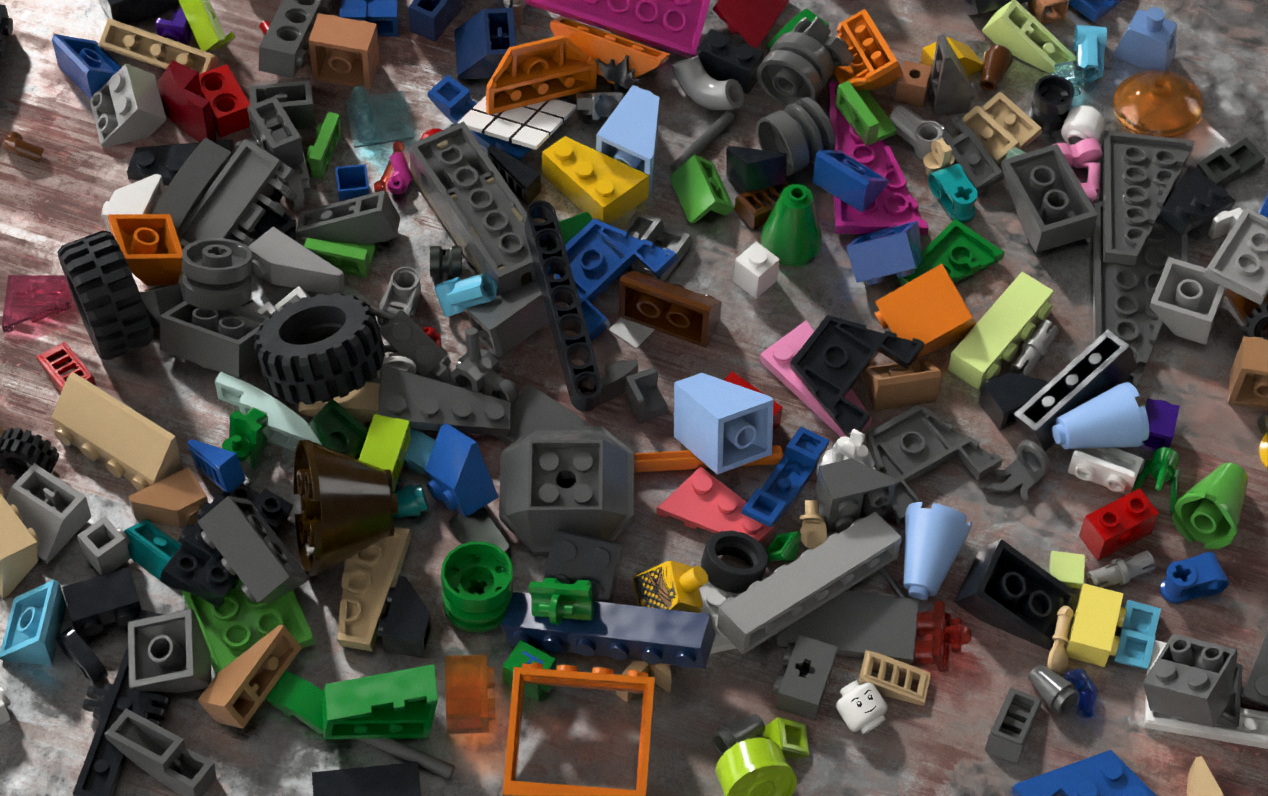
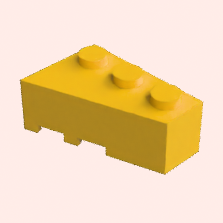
M564 136L542 151V175L582 212H589L592 220L596 219L611 225L648 198V174Z

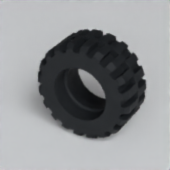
M102 230L62 245L57 252L77 310L99 357L104 360H112L149 345L154 339L150 320L132 272L114 235L109 231Z
M322 293L317 294L316 297L309 298L307 296L301 298L300 301L293 304L290 302L284 305L282 310L273 312L269 320L263 321L254 339V350L267 388L278 398L294 404L303 402L305 405L314 404L317 401H322V403L330 402L333 398L339 396L343 398L349 395V392L361 389L366 381H371L376 376L377 371H380L385 357V347L373 309L361 298L359 299L351 294L345 296L343 293H333V295Z

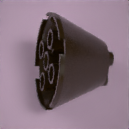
M310 440L298 441L294 458L293 494H299L301 514L294 515L300 560L306 574L316 576L380 540L394 536V519L391 515L397 514L398 501L396 494H390V489L392 488V473L390 469H381Z

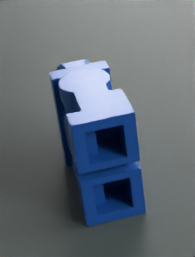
M341 0L339 17L377 24L378 37H399L398 0Z

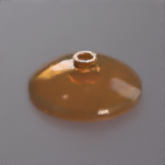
M1147 70L1127 77L1119 84L1113 98V110L1119 122L1128 130L1140 135L1168 138L1181 136L1192 130L1199 123L1204 109L1203 96L1197 86L1182 75L1167 70Z

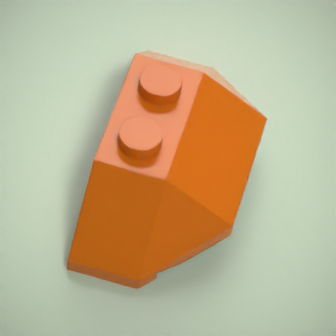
M866 9L839 23L837 37H840L848 44V50L855 57L849 66H834L833 73L840 84L849 81L856 91L878 90L883 86L894 83L897 78L904 75L900 64Z
M559 16L550 23V29L554 36L564 35L595 61L600 59L602 62L609 64L610 60L614 59V63L617 66L628 55L629 73L631 69H635L634 78L660 66L670 56L669 53L653 49L564 16ZM597 63V74L604 77L599 64ZM605 79L607 82L615 84V82Z
M564 35L509 47L486 86V113L491 115L596 89L597 62Z

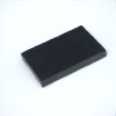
M418 762L312 772L313 796H421Z

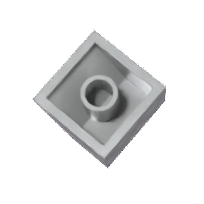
M1168 257L1149 307L1176 336L1207 345L1227 288L1203 277L1207 268Z

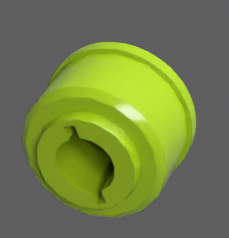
M751 738L734 744L718 760L715 769L724 796H792L797 786V778L793 769L788 765L780 746L771 739Z

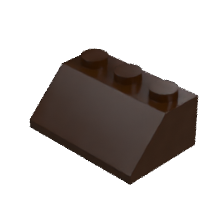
M633 270L622 275L619 285L618 317L707 348L720 321L722 301L707 294L688 290L682 285L662 281L650 274H642Z

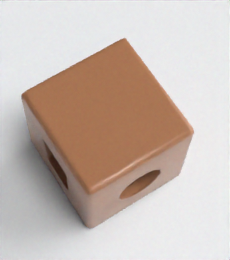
M1032 0L1027 3V6L1033 16L1044 25L1064 19L1070 0ZM1049 7L1052 13L1044 15L1045 8Z
M904 60L901 67L904 75L898 78L894 101L923 107L932 67Z

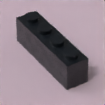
M1107 329L1014 413L1022 435L1038 444L1046 452L1056 443L1052 434V426L1056 425L1058 417L1122 383L1138 368L1130 345Z

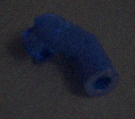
M1081 668L1067 670L1064 678L1075 684L1080 694L1077 714L1083 718H1092L1097 699L1096 686L1085 670Z

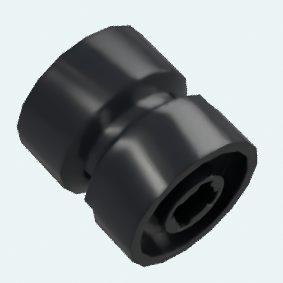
M1057 75L1044 76L1038 80L1033 94V101L1031 102L1029 117L1042 127V131L1053 132L1062 128L1070 111L1074 96L1072 84L1066 78Z

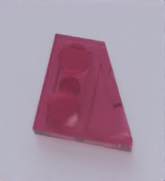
M8 275L2 318L3 332L9 333L14 331L13 326L31 319L32 323L45 319L50 314H58L71 309L72 295L65 276Z

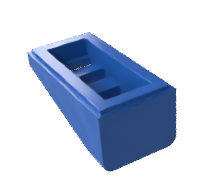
M193 439L187 442L196 469L225 492H232L246 480L237 453Z

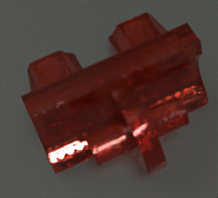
M934 601V610L917 613L916 624L919 634H932V640L916 641L915 656L918 662L921 664H936L939 672L949 671L950 644L952 652H961V645L968 644L971 641L972 631L962 626V619L960 618L952 619L951 625V615L945 612L944 601Z

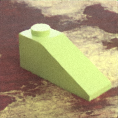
M1011 0L997 10L982 30L996 45L1008 48L1012 56L1051 75L1064 78L1077 59L1017 0Z

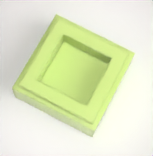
M1051 551L1049 573L1069 588L1082 589L1085 555Z

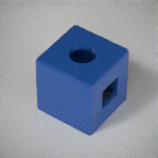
M366 164L335 168L339 202L370 194Z

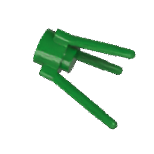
M1166 447L1156 449L1152 460L1145 461L1144 468L1136 479L1131 491L1139 489L1149 473L1157 480L1156 490L1158 491L1162 489L1164 482L1171 480V515L1174 513V506L1178 498V479L1181 473L1177 468L1180 460L1179 454L1173 449Z

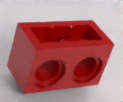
M225 64L199 74L202 91L199 96L210 101L214 127L220 138L250 127L247 108L250 106V103L228 65Z

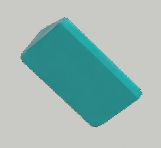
M146 519L124 530L130 540V544L127 547L130 558L160 580L162 569L178 551L181 544Z

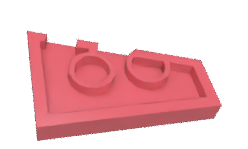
M702 467L698 468L657 507V515L664 518L671 516L683 521L685 526L692 529L699 527L714 534L731 530L742 532L755 538L760 544L775 531L776 526L775 524L773 527H769L742 514V509L747 502Z

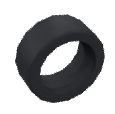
M732 530L721 531L712 535L706 543L701 558V567L706 571L708 581L723 591L736 594L745 592L752 583L762 581L768 564V554L762 544L745 533ZM718 556H736L744 560L751 568L739 569L731 567L721 561Z

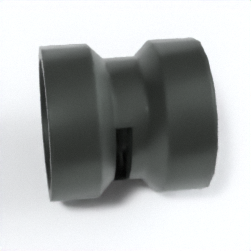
M430 246V277H441L443 273L450 274L452 277H462V246H452L446 250H443L441 246Z

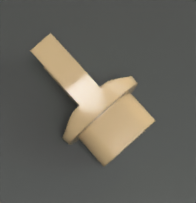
M944 138L932 141L931 152L927 153L923 158L927 175L949 167L955 161L952 148L945 143Z
M805 500V515L799 516V520L802 521L800 529L801 542L806 548L815 549L827 540V527L824 516L819 515V501Z

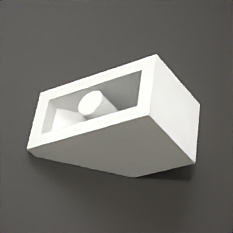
M154 174L114 191L110 201L104 203L101 213L107 231L111 232L108 222L109 214H152V211L165 192L161 175Z

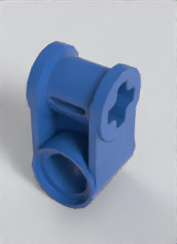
M1205 552L1196 557L1171 563L1167 568L1166 578L1161 582L1160 593L1168 602L1181 604L1185 601L1219 594L1229 586L1230 581L1214 552Z

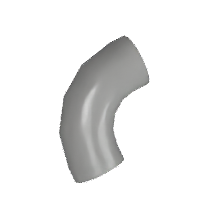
M699 56L671 65L682 90L695 103L713 111L733 110L742 106L744 94L738 81L734 79L718 81L711 78L706 73Z

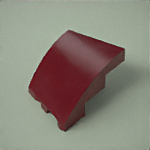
M718 0L712 9L727 24V27L733 34H740L748 45L757 49L789 0Z
M172 60L157 82L165 114L183 132L196 141L202 142L204 138L215 141L216 135L210 101L199 96L202 91L198 72Z

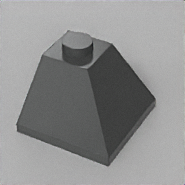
M188 609L128 622L130 689L183 693L208 687L212 681L211 653L194 610Z

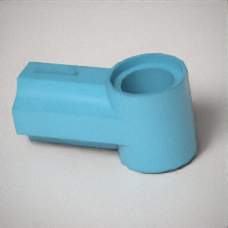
M1076 25L1073 50L1077 52V76L1081 77L1083 81L1094 82L1096 79L1103 77L1104 52L1107 42L1106 27Z
M488 273L463 280L457 277L434 286L445 317L461 313L469 307L496 299L498 289L495 278L490 277Z

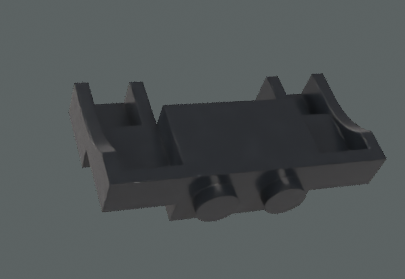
M242 483L230 493L224 491L222 495L218 494L211 504L205 502L199 510L196 519L198 522L227 496L250 500L273 531L277 533L280 523L284 519L287 521L290 517L293 504L266 488L260 494ZM197 522L193 526L188 524L178 539L181 547L162 569L160 581L173 589L195 594L220 609L226 594L231 588L235 589L240 578L237 574L232 575L221 562L223 556L216 547L214 549L211 548L201 536L203 529Z

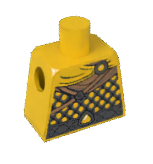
M666 561L632 577L638 606L700 613L703 604L699 588L708 582V575L700 566L692 567L675 561Z

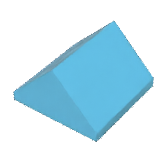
M51 580L13 599L0 650L1 660L47 666L53 665L58 644L55 637L61 632L67 607L60 582Z

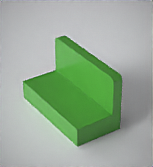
M849 81L838 85L835 105L865 146L896 134L897 128L868 90L856 92Z
M693 155L670 175V181L689 222L696 223L710 210L727 216L734 210V206L713 162Z
M307 238L304 245L305 248L341 270L343 274L362 278L367 277L376 252V247L373 244L366 245Z

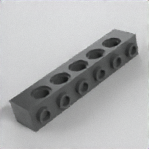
M282 0L259 46V71L294 79L299 67L303 68L305 65L307 50L309 49L308 40L318 13L329 14L332 0Z

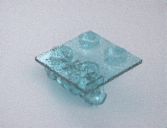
M356 86L350 94L351 99L344 100L354 148L414 139L404 91L369 96L368 91L364 87Z

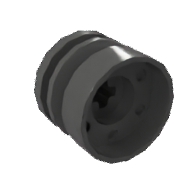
M809 97L801 98L795 101V103L785 106L783 111H775L759 119L757 123V137L761 149L787 153V176H791L806 168L809 162L815 163L818 150H835L836 139L832 125L823 109Z

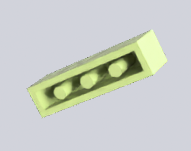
M1021 272L952 351L948 371L977 390H980L989 378L999 374L1001 370L1000 365L1005 360L1007 362L1012 360L1019 348L1018 344L1022 340L1029 339L1034 333L1035 324L1039 320H1046L1053 309V305L1050 302L1054 291L1026 273Z

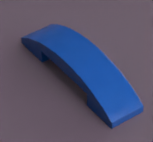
M446 75L428 91L430 100L454 125L458 124L477 104L470 98V90L449 75ZM470 130L478 143L483 147L495 146L519 161L532 150L528 147Z
M800 427L786 446L783 458L761 489L757 488L741 513L769 527H773L778 523L807 484L830 440L804 427Z

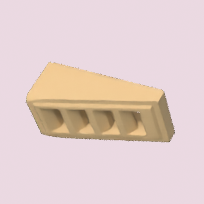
M865 650L858 683L860 685L869 682L873 683L881 696L924 706L931 673L885 655ZM872 670L879 671L877 678L871 676ZM885 673L892 674L891 682L884 681ZM899 676L906 677L904 688L897 685ZM912 679L919 680L917 693L910 690Z

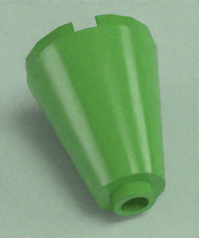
M1223 463L1177 500L1174 506V513L1172 514V520L1177 531L1191 543L1197 540L1205 544L1203 548L1221 549L1229 545L1238 531L1248 485L1246 471L1237 464Z

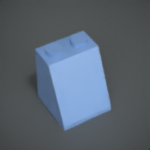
M632 85L596 134V151L648 174L649 197L652 193L660 97L654 95L649 90H643Z
M704 373L674 382V437L717 475L772 455L774 399Z

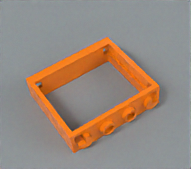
M534 662L532 664L522 663V667H514L503 796H646L655 677H648V673L638 672V670H628L627 675L613 674V669L601 667L592 668V673L578 672V667L572 665H557V670L543 669V664ZM525 684L642 692L643 702L636 790L516 781Z

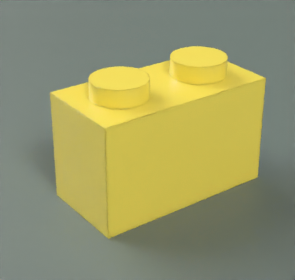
M1083 583L1066 648L1069 658L1105 667L1109 655L1116 656L1120 637L1115 636L1116 626L1122 628L1127 608L1121 607L1123 593Z

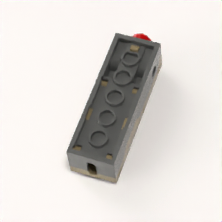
M463 121L445 130L440 128L427 130L419 141L409 145L411 175L457 245L462 246L463 254L477 275L488 273L490 277L495 278L498 286L496 296L532 281H536L539 284L525 234L526 211L465 122ZM549 246L541 247L543 250L552 251V248ZM554 274L548 275L549 277L554 279Z

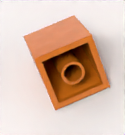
M943 264L936 266L875 301L879 308L875 315L883 329L889 327L892 333L897 334V337L911 341L914 338L924 342V348L917 358L965 338L977 324Z

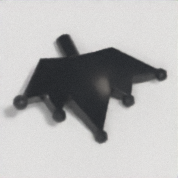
M628 55L617 66L614 63V59H611L609 64L602 62L600 59L596 60L605 79L615 82L614 92H619L620 86L628 89L636 83H641V79L634 78L635 69H631L629 73Z

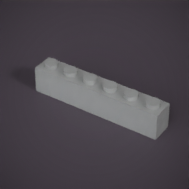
M876 512L865 518H858L846 530L829 536L825 543L815 549L806 550L797 560L789 565L780 566L771 576L763 581L752 583L740 595L726 599L719 607L717 628L742 654H745L897 559L902 537Z

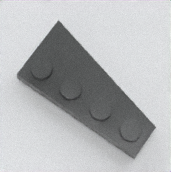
M385 365L381 366L378 415L410 421V429L439 431L440 427L447 423L461 433L509 436L511 402Z

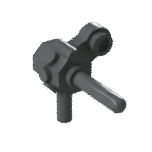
M473 327L466 329L467 352L458 359L456 368L450 373L451 385L509 401L512 404L516 401L519 390L512 380H504L498 375L500 373L498 360L502 356L497 358L491 351L480 349L478 330Z

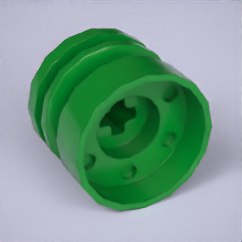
M471 541L458 545L447 554L441 568L442 605L447 619L455 627L472 633H484L497 629L502 625L513 594V565L509 556L501 548L488 542Z

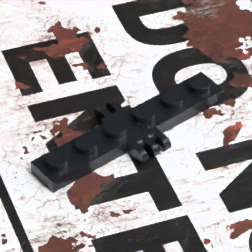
M141 610L137 620L164 614ZM128 646L114 683L104 684L103 689L89 687L86 695L91 699H84L81 706L86 711L94 712L93 717L100 721L74 788L73 796H113L127 756L105 738V733L125 709L162 727V724L156 720H164L166 711L162 708H168L171 699L164 695L150 693L151 691H139L129 688Z

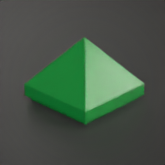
M795 531L777 534L766 550L768 562H794L797 557L801 533Z

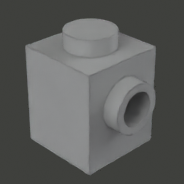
M106 516L77 535L83 556L100 575L111 573L131 559L127 547L130 544L129 538L120 527L116 528Z

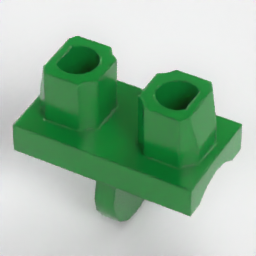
M255 407L251 408L245 415L235 410L230 415L229 438L225 439L222 443V449L237 453L240 462L246 460L250 468L256 470L261 465V452L267 447L268 438L262 433V430L268 425V416Z
M544 578L542 582L531 581L528 586L532 600V616L549 617L551 624L560 625L563 618L592 621L594 607L590 581L577 580L574 584H562L556 578Z

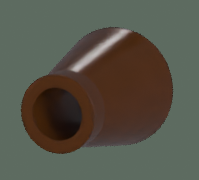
M992 45L989 47V50L985 51L980 86L983 89L989 91L997 89L999 82L1013 62L1011 58L1012 53L1008 48L1001 45Z

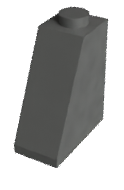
M536 281L498 295L496 299L466 309L471 327L478 330L479 341L497 358L509 352L549 323L541 289Z

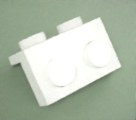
M1117 448L1076 449L1073 453L1068 473L1076 475L1079 479L1105 486L1113 492H1121L1127 495L1132 491L1144 458Z

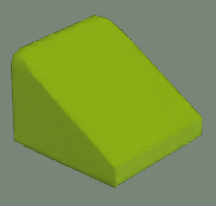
M777 717L765 726L764 738L776 742L780 746L785 758H805L809 756L805 723Z

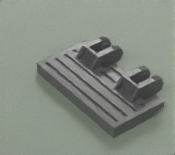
M245 138L178 230L177 236L180 245L185 248L188 244L197 240L225 238L235 241L240 240L245 245L250 246L255 240L238 229L241 226L251 232L266 210L257 205L258 202L278 215H284L286 212L284 207L278 202L271 200L270 197L277 190L287 199L295 200L297 194L275 179L276 176H279L283 180L288 181L295 171Z

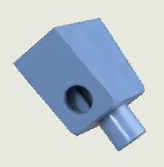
M1152 7L1147 12L1137 10L1124 32L1113 57L1165 77L1176 55L1177 24L1165 19L1164 11L1158 7Z

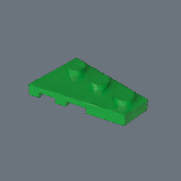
M954 219L921 252L922 263L914 269L915 273L897 278V282L903 286L936 266L943 264L952 281L956 283L1003 260L1005 252Z

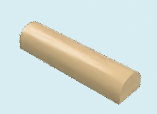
M110 18L107 19L98 44L103 49L166 70L172 60L197 71L198 74L219 67V59L214 54Z

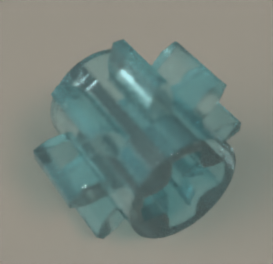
M1074 60L1055 64L1056 71L1051 72L1050 75L1066 78L1074 88V96L1080 95L1081 91L1079 88L1086 85L1084 69L1079 65L1075 66Z

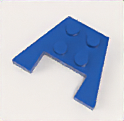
M596 219L588 223L565 245L591 342L610 325L609 320L591 302L637 259L655 276L660 278L679 260L673 250L657 247L653 242L630 236L626 231ZM555 274L557 279L562 278L559 275Z
M1112 750L1016 783L1011 790L1013 796H1057L1058 794L1061 796H1157Z

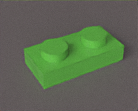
M328 112L324 123L320 122L318 124L316 142L314 146L308 148L306 163L310 164L311 177L323 179L342 134L340 114Z

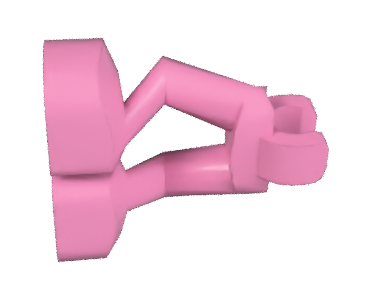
M1088 138L1074 145L1056 143L1071 169L1072 166L1079 169H1089L1087 183H1082L1081 186L1091 204L1094 205L1093 202L1097 200V195L1101 191V165L1097 162L1102 158L1103 152L1099 141L1094 138Z

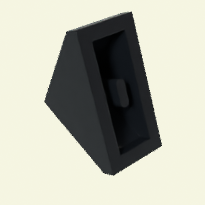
M728 146L726 148V176L746 192L785 184L787 181V153Z

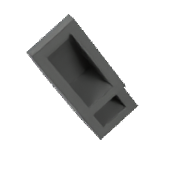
M204 138L177 172L152 211V214H171L174 226L180 229L226 166L233 153Z
M128 709L124 710L105 733V738L131 761L181 796H203L217 778L213 761L186 748L183 738Z

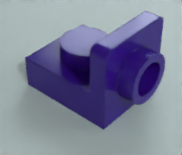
M181 5L179 10L174 11L172 21L157 19L155 23L157 35L189 45L193 32Z

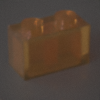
M487 654L445 656L447 734L489 733V720L496 719L495 698L488 699V688H495L494 667H487Z

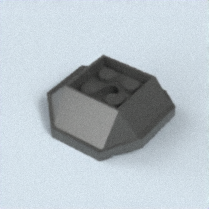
M535 426L501 452L500 520L533 556H549L554 530L558 529L612 541L615 540L634 520V452L602 426ZM564 479H572L576 482L574 486L568 489L561 488L558 485Z

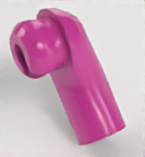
M403 152L395 153L389 157L394 172L387 186L388 190L395 195L404 193L412 181L411 171Z

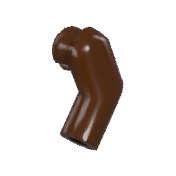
M11 131L7 133L6 138L3 139V148L7 152L39 163L44 148L23 141V137L18 132Z

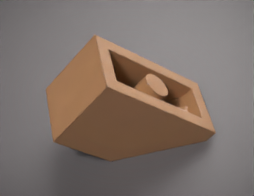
M189 467L128 496L132 513L136 519H147L150 522L178 528L196 523L199 510L205 502H208L207 495Z

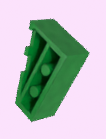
M426 665L325 684L321 702L324 739L429 738L438 702L435 665Z

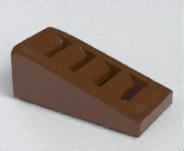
M786 182L781 185L745 192L735 198L734 210L754 230L766 223L776 204L770 196L774 195L779 199L781 194L778 191H783L789 184ZM765 200L769 205H765L762 201Z

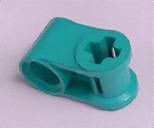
M957 163L928 175L930 190L935 198L939 200L949 217L961 223L971 221L975 216L974 203L977 200L978 192L966 176L962 166Z

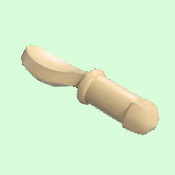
M1063 606L1057 612L1058 619L1055 634L1052 636L1054 644L1048 656L1047 668L1058 675H1062L1068 666L1069 657L1064 644L1069 642L1068 634L1071 620L1074 618V612L1069 606Z

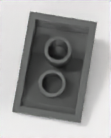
M1058 144L1002 160L1001 165L1022 230L1035 253L1091 236L1098 214Z

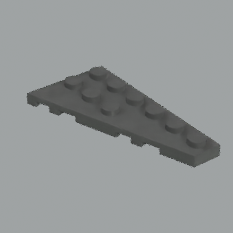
M1104 131L1102 139L1103 262L1136 264L1193 150L1195 140Z

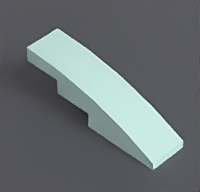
M220 371L215 380L218 399L239 406L240 413L244 415L253 407L268 416V425L263 431L268 438V442L296 451L299 440H310L322 445L309 424L278 399L245 381Z

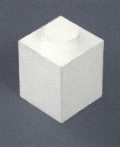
M756 241L735 259L733 282L757 299L777 281L780 259Z

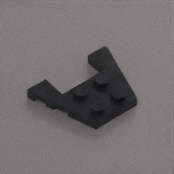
M826 315L792 359L790 368L844 434L850 438L853 429L862 431L870 420V414L845 399V396L876 355L882 353L908 370L923 350L924 342L914 338L912 341L897 337L896 333L889 331L881 333L866 329V325Z

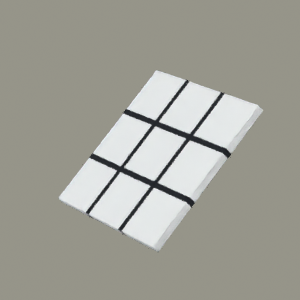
M485 96L458 124L464 121L469 130L537 150L577 109V105L552 99L488 115L486 113Z

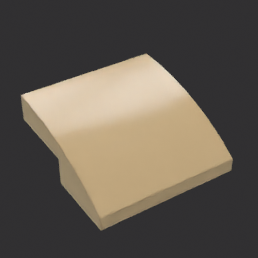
M1001 91L983 107L980 108L976 105L962 118L969 129L972 128L997 164L1006 159L1008 150L1014 147L1022 150L1042 134V127Z

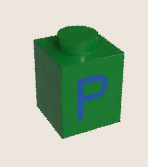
M520 640L502 666L503 683L512 687L514 667H522V663L543 664V669L556 670V659ZM525 684L524 694L538 701L545 691L549 693L554 686Z

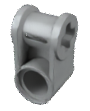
M401 267L393 272L385 296H383L380 302L379 310L395 315L402 309L414 321L416 309L421 299L420 277L415 269ZM377 317V322L380 324L388 322L387 320Z

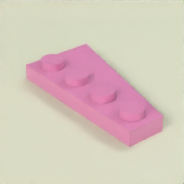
M806 320L760 354L759 361L840 437H847L790 368V362L814 332ZM851 388L845 399L866 411ZM871 417L861 432L871 426Z

